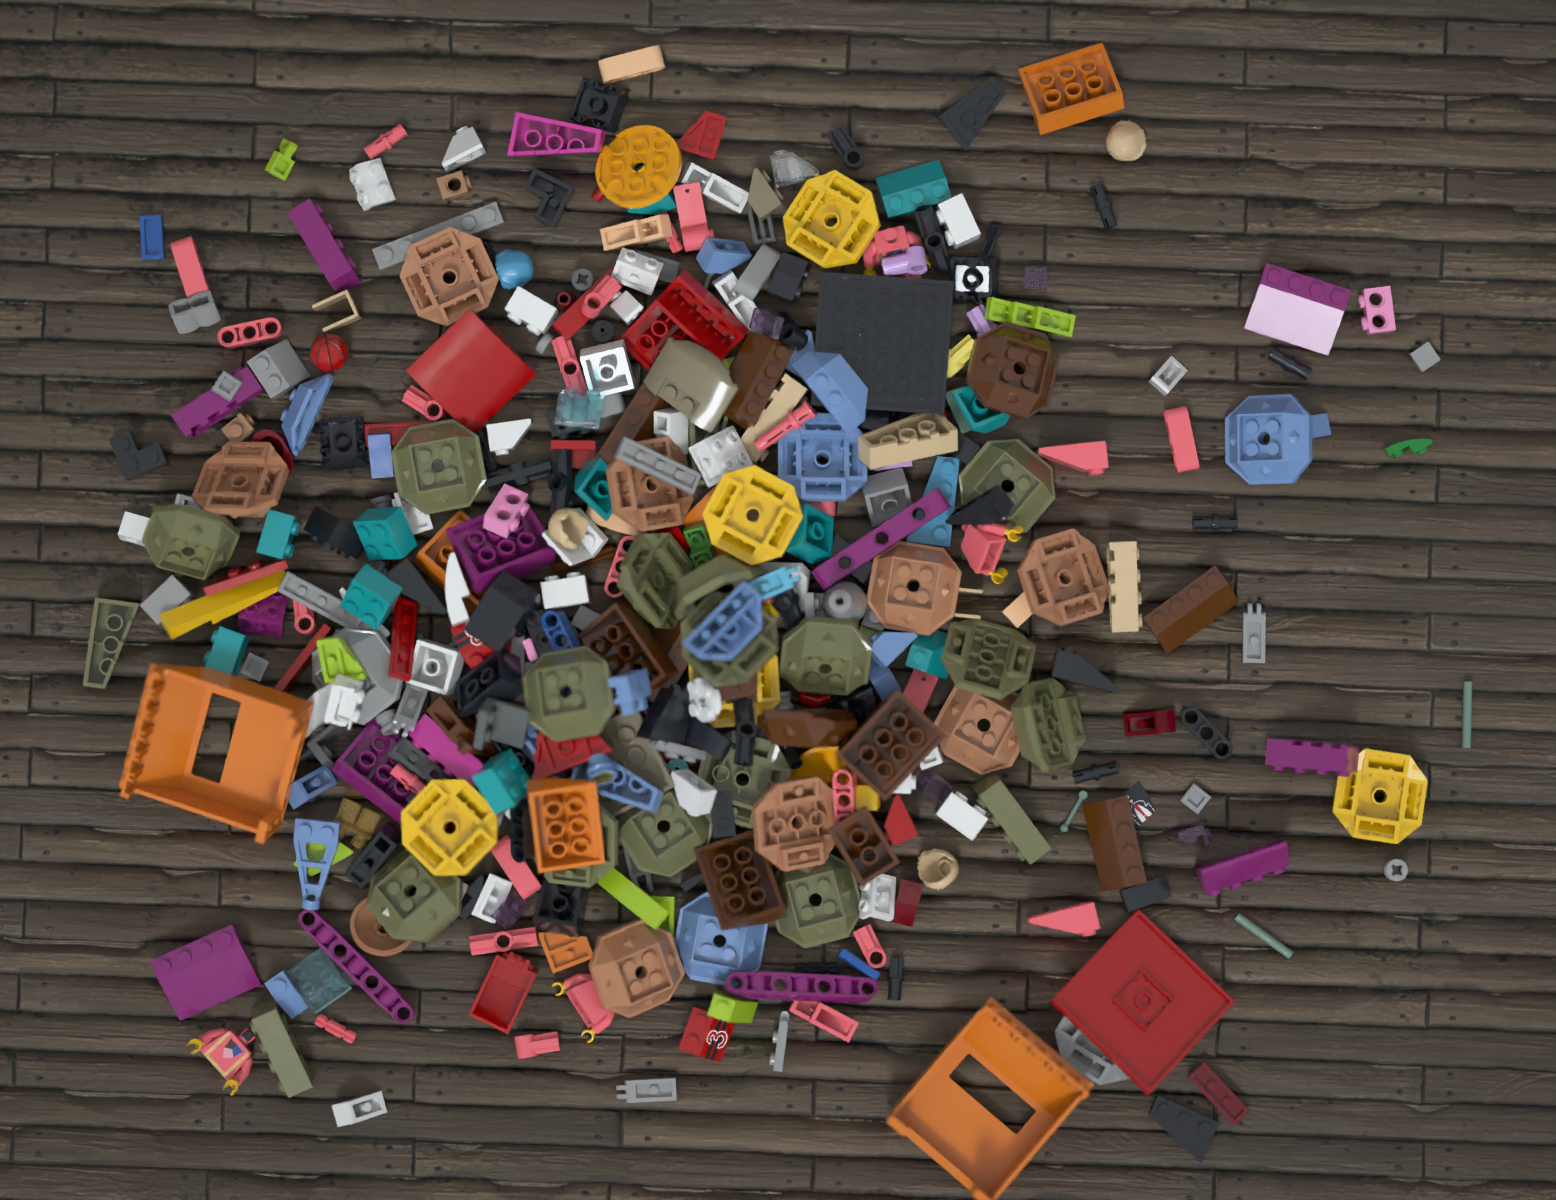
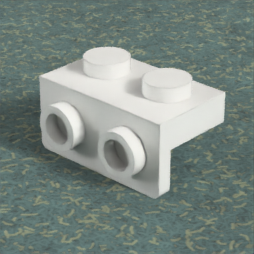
M380 158L359 163L349 170L350 181L355 186L357 200L362 206L363 211L395 200Z
M398 492L394 493L395 499H392L393 507H402L413 535L434 529L430 514H424L399 497Z

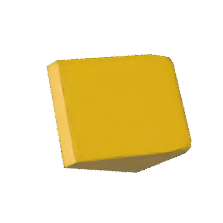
M857 785L856 810L864 806L869 811L878 810L880 808V796L868 785Z

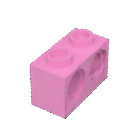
M1391 287L1363 289L1361 295H1358L1359 307L1363 308L1364 317H1361L1362 330H1366L1367 335L1395 331ZM1371 294L1379 296V305L1375 306L1370 303L1369 297ZM1374 316L1382 318V327L1378 328L1373 325L1372 319Z
M504 483L484 515L483 528L508 538L511 531L515 532L518 528L521 515L525 516L530 504L527 503L528 494Z

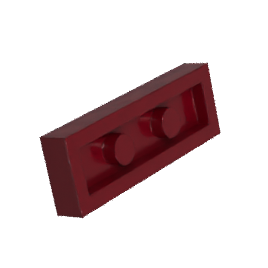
M1204 1061L1187 1076L1233 1126L1250 1111Z

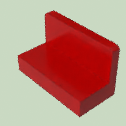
M551 440L552 451L556 449L571 450L572 468H582L586 461L596 457V441Z

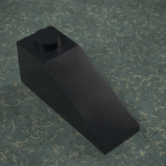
M997 484L956 508L945 522L948 525H991L998 520L1003 522L1011 515L1009 511L1015 504Z
M389 821L377 833L345 875L362 889L402 842V830Z

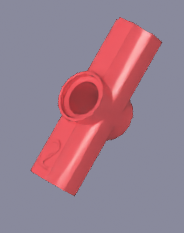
M563 336L555 338L551 342L572 404L589 399L590 395L571 339L567 341ZM573 364L576 366L575 373H565V368L568 365Z
M528 927L469 936L471 954L479 955L538 946L536 928ZM500 935L509 937L510 943L507 947H502L498 944Z

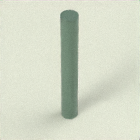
M1463 681L1462 748H1471L1472 682Z
M1238 913L1234 918L1235 921L1288 959L1294 951L1241 913Z

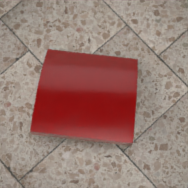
M684 269L619 340L624 339L626 350L650 371L668 338L697 343L722 361L748 333L749 329Z
M469 309L406 370L443 409L472 432L480 430L537 375L493 326L487 325L473 309Z

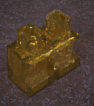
M345 797L333 821L341 822L340 839L343 840L347 830L355 833L350 844L361 849L367 840L372 838L383 815Z

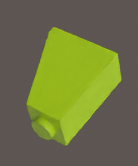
M716 988L708 1016L727 1022L752 1023L758 1002L744 997H731L724 990Z

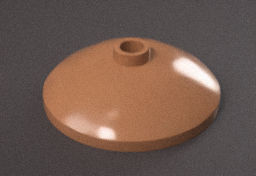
M367 898L356 906L350 920V931L356 944L367 953L377 956H390L403 951L412 943V941L394 940L388 932L385 934L381 933L380 931L384 927L366 906Z

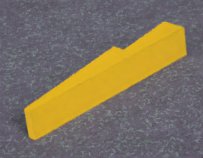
M282 570L221 592L201 597L158 614L161 624L171 640L208 621L215 624L278 592L277 590L286 572Z

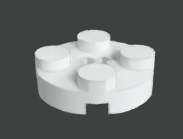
M704 677L696 678L687 685L690 699L689 713L692 717L696 716L702 722L714 721L716 719L715 715L720 714L721 711L719 690L714 689L712 684Z

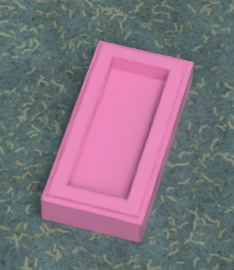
M529 638L522 641L530 662H536L539 656L532 639Z

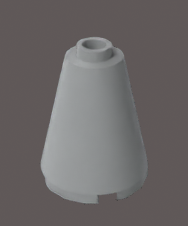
M842 581L833 584L826 590L822 600L824 614L828 618L852 619L856 623L865 614L867 601L864 592L858 585ZM843 598L844 604L838 606L839 600Z

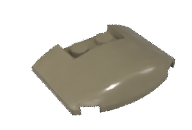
M668 338L643 381L655 396H660L688 417L690 422L710 433H713L739 389L737 384L733 385L729 376L731 373L729 369L712 352L692 341L675 340V338Z

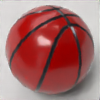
M322 334L311 344V361L321 371H338L348 360L349 348L346 342L336 334Z

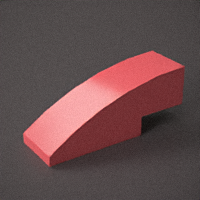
M792 1001L788 1008L790 1012L848 1043L859 1022L823 1002Z

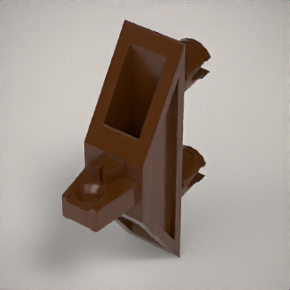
M439 696L426 709L450 741L457 745V750L465 756L466 753L487 758L497 755L491 741L490 743L486 742L482 750L473 748L477 722L469 716L463 718L458 716V704L454 703V698L451 697L445 700Z

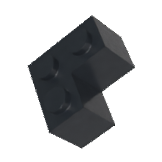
M534 168L524 187L525 191L543 199L534 218L536 221L556 230L575 189Z
M783 252L767 290V296L791 305L794 300L799 301L803 287L800 286L801 281L807 280L811 269L807 267L808 261Z
M126 431L109 439L127 481H132L170 465L163 445L159 442L140 450L134 433L131 431Z
M317 506L315 507L303 529L310 533L309 538L331 551L337 548L336 553L346 559L352 556L358 560L364 547L356 528Z

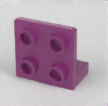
M276 592L239 611L238 632L283 638L284 615L289 597Z

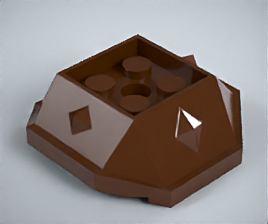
M1004 322L974 339L965 382L972 388L983 407L1025 420L1049 406L1059 363L1047 334L1010 322ZM1014 365L1019 368L1020 374L1015 373Z
M800 708V710L765 709L763 714L757 716V726L762 727L772 745L811 748L840 747L851 731L857 730V720L855 717H852L850 710Z

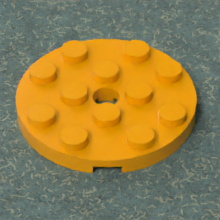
M639 125L625 129L616 135L617 138L608 146H604L596 163V180L599 188L608 200L618 206L641 208L652 205L671 191L680 176L682 155L679 146L665 130L659 127ZM638 163H644L638 172L634 170Z

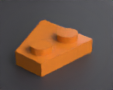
M538 933L553 974L587 961L592 957L593 951L587 936H580L578 938L555 933Z

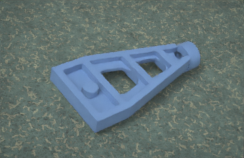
M301 817L295 818L293 841L303 895V909L318 910L320 908V898L339 846L341 822ZM308 842L325 845L326 851L321 861H311L307 857L306 844ZM308 866L321 868L318 883L308 882ZM314 895L315 898H308V896Z

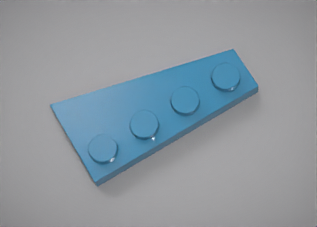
M937 456L922 498L939 488L951 507L908 535L906 542L950 547L952 525H948L945 521L954 511L959 459ZM918 509L915 519L922 520L924 513Z

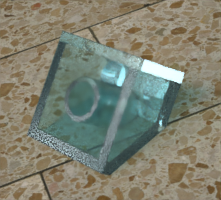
M572 387L560 390L555 424L599 429L603 419L605 395L600 394V391L587 390V393L578 392L577 388Z

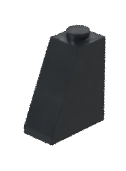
M671 684L670 688L661 687L636 737L685 745L690 699L689 692L684 690V686Z

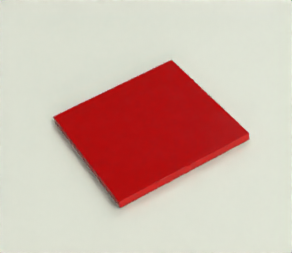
M1137 909L1050 1001L1147 1096L1236 1002L1140 909Z

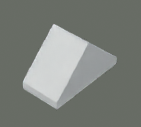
M1171 356L1148 382L1166 396L1188 370Z

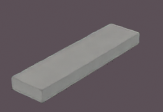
M622 437L614 458L691 495L695 493L702 476L701 473L627 437Z
M289 571L277 590L344 627L359 628L363 622L340 606L341 599Z

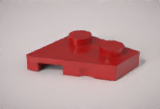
M705 111L697 122L676 141L679 149L715 160L727 117Z

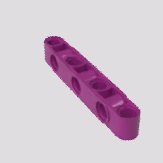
M937 488L812 571V574L823 590H826L949 509L951 505L941 490ZM919 509L924 513V518L917 520L913 517L912 512ZM877 534H884L887 537V543H877L875 536ZM841 558H846L850 561V567L843 569L839 566L838 561Z
M306 909L300 913L298 921L301 927L382 1009L402 1024L408 1023L414 1018L415 1008L331 922L325 919L317 910ZM308 912L315 916V922L312 925H308L304 921V916ZM338 944H343L346 947L347 952L345 956L337 955L335 949ZM369 976L377 977V987L373 988L367 984ZM401 1007L409 1009L410 1016L408 1019H403L399 1016L398 1012Z
M733 972L725 980L723 989L728 996L750 999L865 1003L869 1002L877 994L878 984L872 978L844 975ZM730 981H737L740 985V988L736 989L732 987ZM774 983H781L783 985L784 990L780 991L776 989ZM818 984H823L827 988V992H821ZM862 986L868 987L871 993L865 994L862 991Z

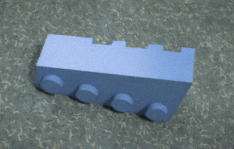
M608 757L609 763L615 766L617 777L608 784L596 785L597 794L657 814L664 792ZM589 762L575 767L570 779L589 781L587 771L590 769Z

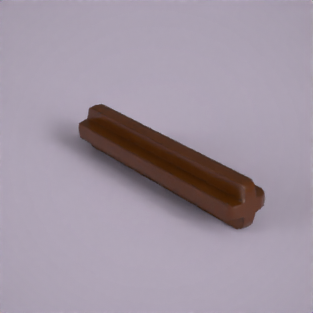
M613 545L602 547L594 558L572 566L564 561L552 564L551 568L553 574L557 576L614 557L616 553Z

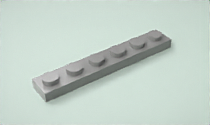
M493 202L374 248L372 251L379 269L382 271L404 262L410 245L448 227L475 235L501 225L504 221L497 202Z

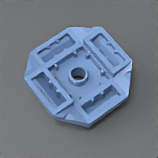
M1293 394L1248 396L1225 418V463L1248 484H1295L1302 472L1311 463L1312 415ZM1268 433L1270 441L1268 444H1265L1264 436Z
M816 413L817 417H812L803 423L802 428L797 430L794 428L778 440V478L794 486L797 498L800 501L845 502L867 483V466L858 456V437L864 434L856 427L847 435L830 413ZM819 457H823L828 461V463L825 465H821L816 461V459Z
M705 891L680 908L674 943L683 969L691 980L723 985L733 972H756L761 967L768 923L721 931L709 893ZM716 935L725 936L726 943L723 945L716 944L714 942ZM735 980L730 981L732 987H735L739 984Z

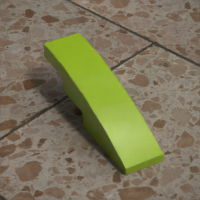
M988 297L984 315L986 320L999 323L1010 322L1031 330L1072 337L1076 315L994 297Z
M616 868L611 869L597 882L655 930L670 913Z

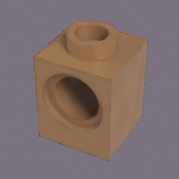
M462 170L436 178L444 202L470 194L468 188H471L472 185L469 176H464ZM454 180L461 182V187L457 191L449 189L450 183Z

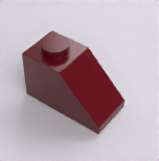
M1174 710L1123 714L1125 737L1176 732Z
M901 878L894 905V919L891 922L913 926L923 883Z

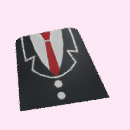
M1137 781L1124 794L1128 796L1134 825H1141L1155 811L1154 804L1140 781Z

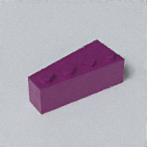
M309 198L287 212L329 284L337 294L345 290L350 291L362 283L354 271L356 265L350 256L346 258L343 253L346 249L339 238L335 240L332 235L335 232L329 221L324 222L321 217L324 215V212L318 203L314 205Z
M241 366L232 372L233 377L243 383L231 402L209 390L202 392L195 400L183 405L171 414L187 438L193 440L265 390L248 366L245 368Z
M1267 738L1265 765L1272 766L1274 771H1285V767L1293 768V772L1307 773V769H1313L1315 774L1328 775V771H1336V776L1350 777V773H1357L1359 746Z

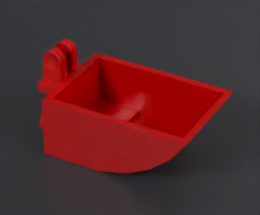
M504 951L503 954L499 952L468 1015L509 1034L539 973L535 969L536 966L530 963V960L512 951L510 953Z

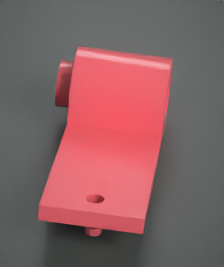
M695 181L674 185L673 189L685 252L700 250L706 237L714 238L713 229L708 230L700 183Z
M914 669L903 694L924 713L939 677Z

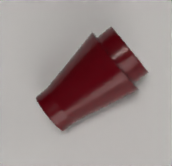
M567 290L560 291L554 299L556 308L561 312H565L576 302L575 295ZM563 296L568 297V302L562 303L561 298Z

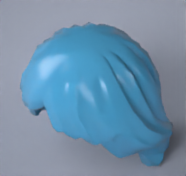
M505 249L495 256L496 271L498 272L497 275L503 289H517L518 286H524L533 278L534 265L527 253Z

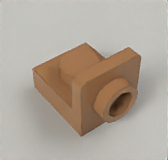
M239 412L237 417L221 430L230 441L243 442L256 431L253 427L256 423L248 413L244 416L243 413Z

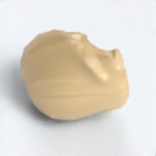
M1120 120V122L1111 127L1107 135V151L1113 158L1120 161L1138 159L1147 147L1144 130L1130 120Z
M576 508L558 509L553 513L549 521V535L564 548L577 550L586 534L589 518H585Z
M933 848L932 850L923 851L920 857H918V876L925 883L926 887L938 890L944 889L957 878L959 864L956 858L948 851Z

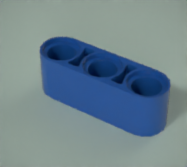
M551 610L546 611L542 615L541 624L554 651L581 647L563 611ZM552 615L557 617V624L555 626L551 622ZM562 635H565L567 639L565 646L561 643Z

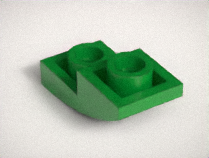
M1424 438L1411 439L1393 444L1383 449L1386 457L1393 455L1396 458L1406 453L1404 448H1407L1410 455L1416 452L1419 456L1430 450L1428 445L1433 442L1431 439Z

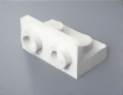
M622 248L611 277H614L620 284L652 295L663 263L654 258L636 253L633 250Z
M881 874L865 885H860L859 918L874 917L885 921L893 920L896 877Z

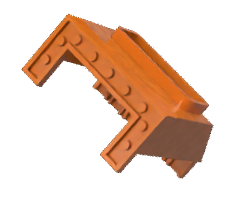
M150 663L119 788H122L120 796L129 799L134 793H138L257 833L255 842L264 844L282 826L314 703L212 668ZM213 693L241 703L220 782L192 772Z
M990 997L954 1034L886 1114L885 1119L903 1137L906 1135L969 1189L975 1199L996 1200L1081 1099L1085 1100L1090 1094L1088 1091L1094 1084L994 998ZM967 1054H971L1035 1109V1113L1017 1134L1011 1131L949 1077Z

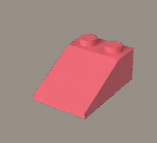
M1106 441L1044 447L1036 451L1040 457L1081 472H1089V476L1101 475L1109 467Z
M1092 901L1026 917L1027 922L1077 934L1081 933L1083 937L1096 934V929H1100L1095 905Z

